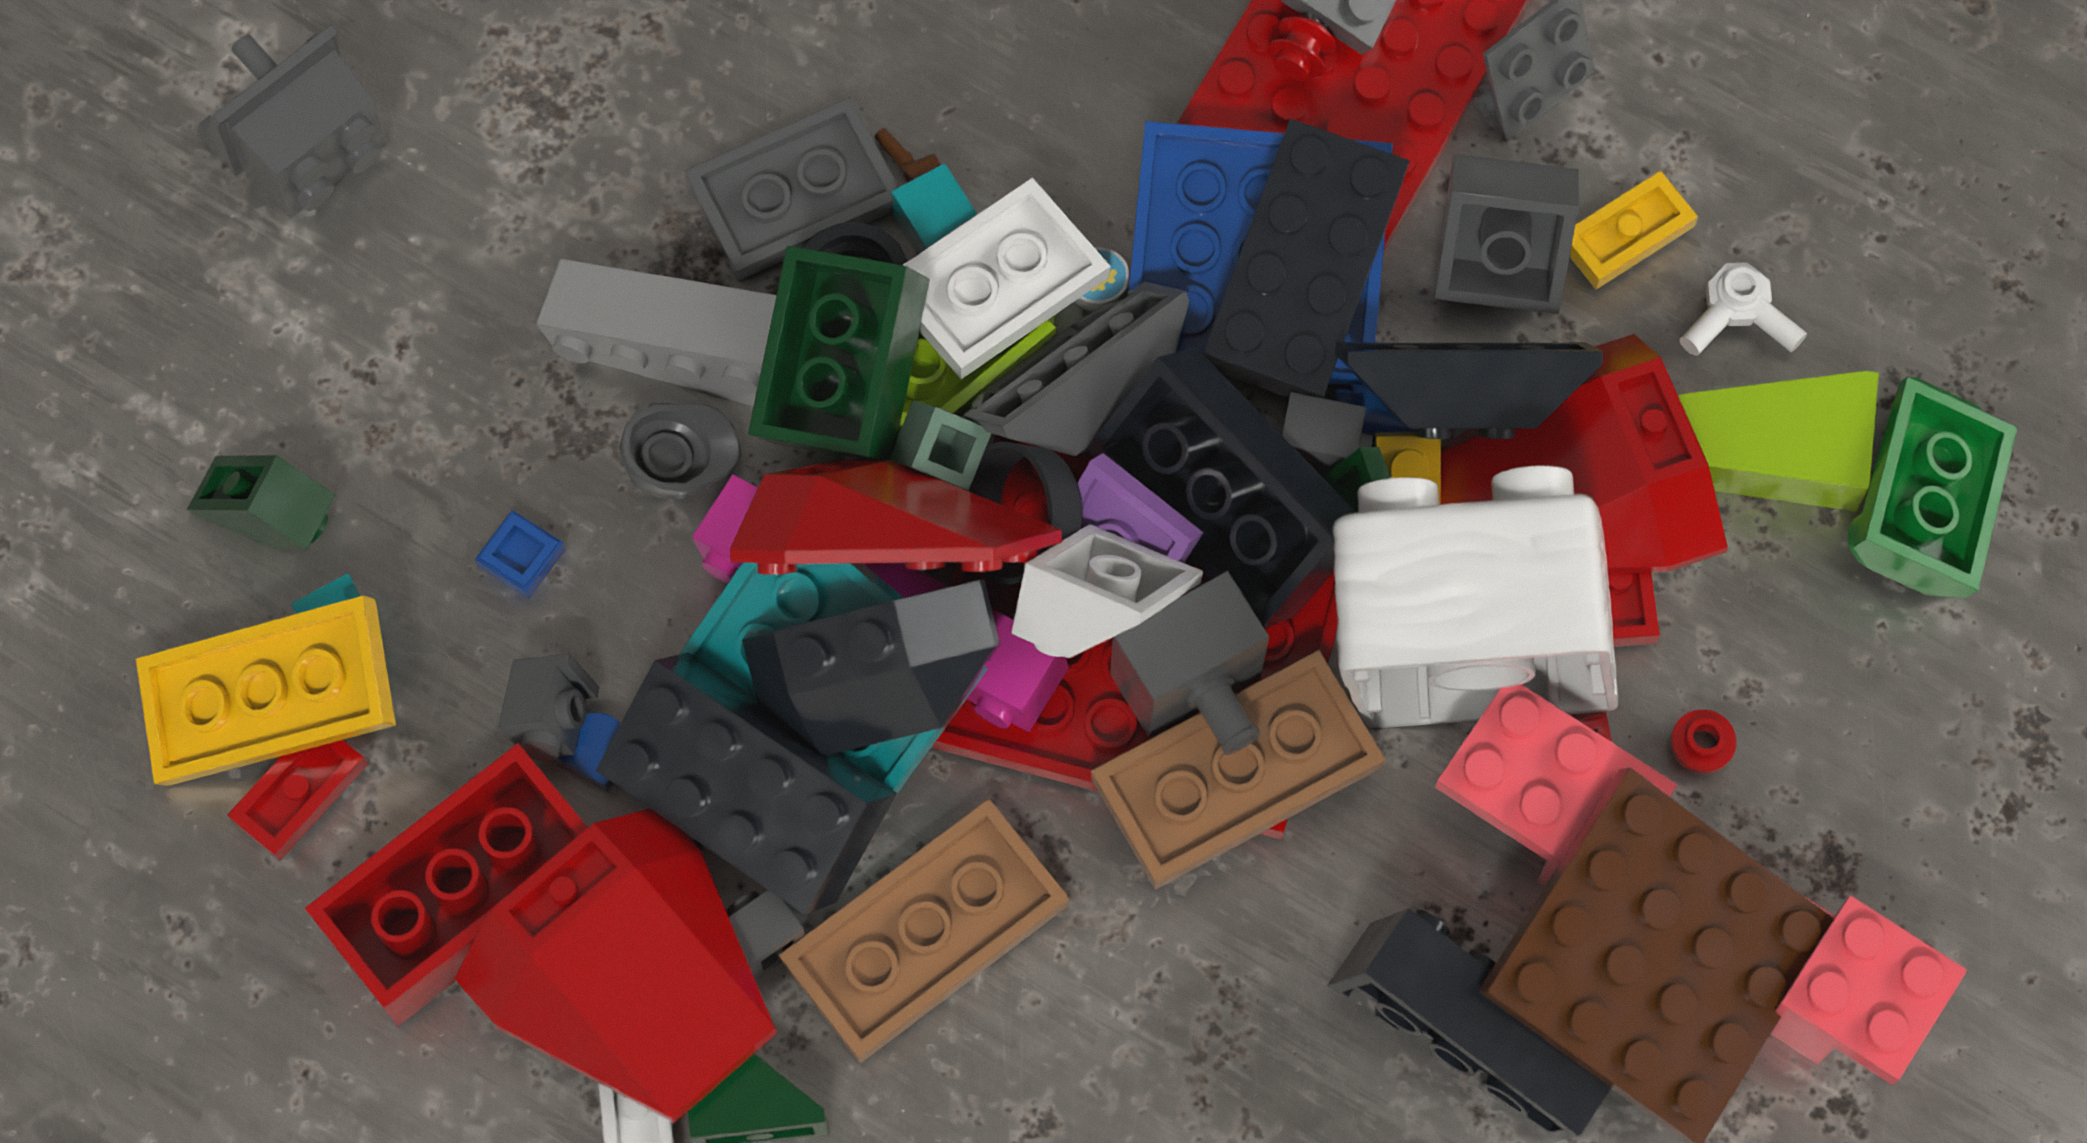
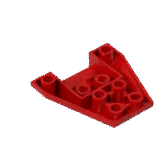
M1635 334L1594 346L1603 351L1602 365L1537 428H1516V437L1510 439L1477 436V428H1468L1441 447V505L1493 501L1492 478L1507 470L1530 466H1552L1569 470L1573 474L1574 495H1587L1593 499L1599 509L1604 532L1608 573L1669 572L1727 553L1728 545L1708 462L1661 356Z
M836 459L764 474L730 547V562L757 563L758 574L765 575L797 572V564L905 562L907 569H935L945 567L946 562H962L963 571H994L1003 568L1002 562L1030 561L1037 557V549L1062 543V529L892 460Z
M650 808L593 823L490 909L454 978L497 1029L673 1123L777 1034L775 1025L700 849L681 829Z

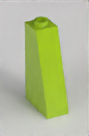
M1859 371L1678 394L1708 462L1715 492L1849 511H1857L1866 496L1870 486L1879 372Z

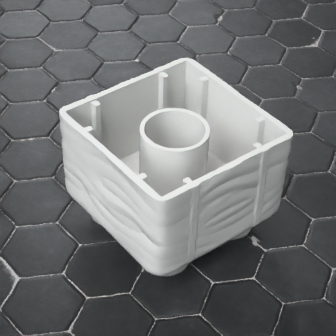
M1530 466L1501 472L1492 478L1493 501L1439 505L1438 485L1430 480L1420 478L1383 479L1368 483L1359 488V512L1343 515L1335 521L1333 527L1335 539L1334 575L1338 614L1339 670L1345 687L1349 688L1352 702L1358 709V715L1367 728L1478 721L1500 688L1520 684L1567 714L1605 712L1615 710L1618 707L1611 598L1601 517L1593 499L1584 494L1574 495L1573 474L1569 470L1552 466Z

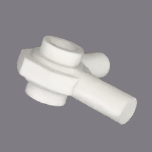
M1726 263L1706 286L1708 309L1683 334L1679 341L1687 352L1698 356L1727 324L1729 326H1751L1755 323L1787 350L1793 352L1804 340L1807 332L1770 304L1772 294L1768 278L1749 263Z

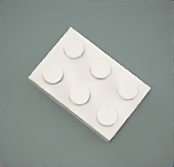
M1033 178L903 264L930 279L919 331L960 379L1108 279L1110 273V265Z

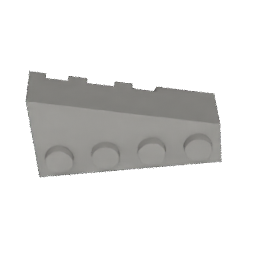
M560 258L536 325L552 344L553 351L566 360L576 363L591 361L754 406L776 295Z

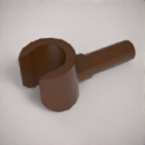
M885 128L880 129L875 134V140L893 157L902 169L906 183L941 165L934 153L914 160L912 154Z

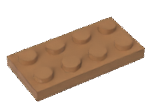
M1319 650L1235 694L1253 724L1261 732L1254 742L1231 755H1225L1216 736L1202 714L1199 713L1091 771V780L1155 890L1384 767L1386 759Z
M987 799L781 953L779 958L800 988L859 1064H861L1070 905V898L992 801Z

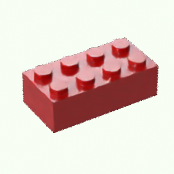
M517 743L305 907V910L398 1027L456 982L454 978L489 910L588 827L519 743Z

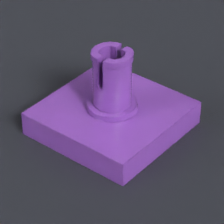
M1104 453L1089 462L1077 483L1082 503L1081 529L1091 524L1182 563H1185L1203 534L1200 529ZM1042 548L1038 549L1037 556L1040 554Z

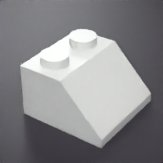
M1089 524L1063 540L1062 543L1056 544L1026 563L1011 634L1034 643L1035 648L1044 654L1070 658L1141 624L1200 584L1203 571Z

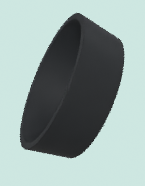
M996 442L986 447L969 492L1001 505L1003 487L1010 471L1018 461L1026 457L1038 472L1045 490L1048 524L1062 529V541L1081 530L1082 503L1079 488L1071 469L1058 454L1046 448L1012 442ZM1055 545L1042 548L1040 554H1042L1043 552L1047 551ZM1002 562V569L981 572L993 582L1005 585L1022 582L1025 564L1022 562Z

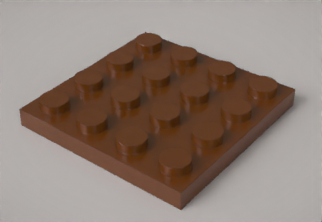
M1623 768L1618 771L1478 992L1686 1143H1704L1780 1020L1781 1016L1775 1012L1776 1008L1834 918L1632 768Z

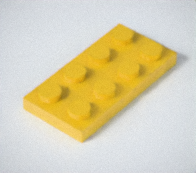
M362 595L136 658L154 784L171 786L396 726L376 599Z

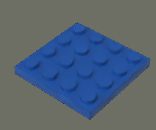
M1145 121L1129 291L1144 282L1186 291L1189 305L1175 352L1196 347L1203 354L1284 133ZM1353 140L1390 154L1393 151V143ZM1385 233L1345 342L1375 343ZM1338 359L1328 388L1351 390L1352 384L1364 385ZM1224 375L1227 379H1234L1232 377Z

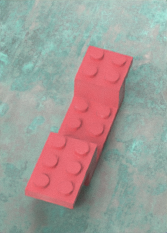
M1520 684L1500 688L1437 780L1435 788L1547 860L1537 881L1546 886L1620 769L1632 768L1669 797L1672 796L1678 784ZM1851 895L1835 915L1815 904L1834 918V920L1776 1008L1775 1012L1781 1018L1771 1035L1817 1065L1822 1062L1833 1048H1836L1889 1084L1894 1085L1901 1078L1967 970Z

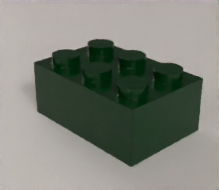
M787 245L748 435L773 444L857 460H889L897 441L930 279L904 265Z

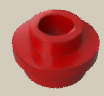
M1699 709L1686 713L1677 721L1671 733L1670 745L1674 757L1684 768L1699 774H1710L1723 769L1730 762L1736 751L1737 738L1734 728L1724 716L1715 711ZM1697 731H1707L1714 737L1716 745L1709 749L1702 748L1696 744L1693 735Z

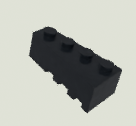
M1408 908L1370 923L1327 986L1346 999L1356 989L1374 1001L1378 1009L1374 1018L1395 1032L1402 1029L1415 1036H1421V1034L1431 1040L1429 1048L1433 1052L1432 1057L1451 1070H1456L1464 1075L1474 1076L1477 1071L1485 1076L1486 1080L1482 1084L1484 1092L1555 1140L1580 1137L1612 1088L1478 992L1496 962L1476 950H1469L1467 953L1447 937L1450 930L1440 919L1422 909H1417L1414 912Z

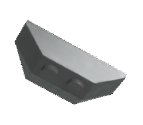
M1148 282L1140 284L1130 290L1129 296L1124 300L1106 304L1066 328L980 392L972 403L971 409L964 414V418L983 426L986 432L1071 456L1087 452L1086 448L1157 357L1176 351L1189 305L1186 291Z

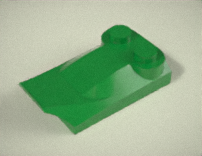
M1907 376L1900 381L1863 512L1855 517L1848 527L1847 541L1851 553L1857 561L1874 572L1933 597L1945 596L1966 599L1979 591L2018 427L1981 411L1979 406L1917 377L1912 379Z

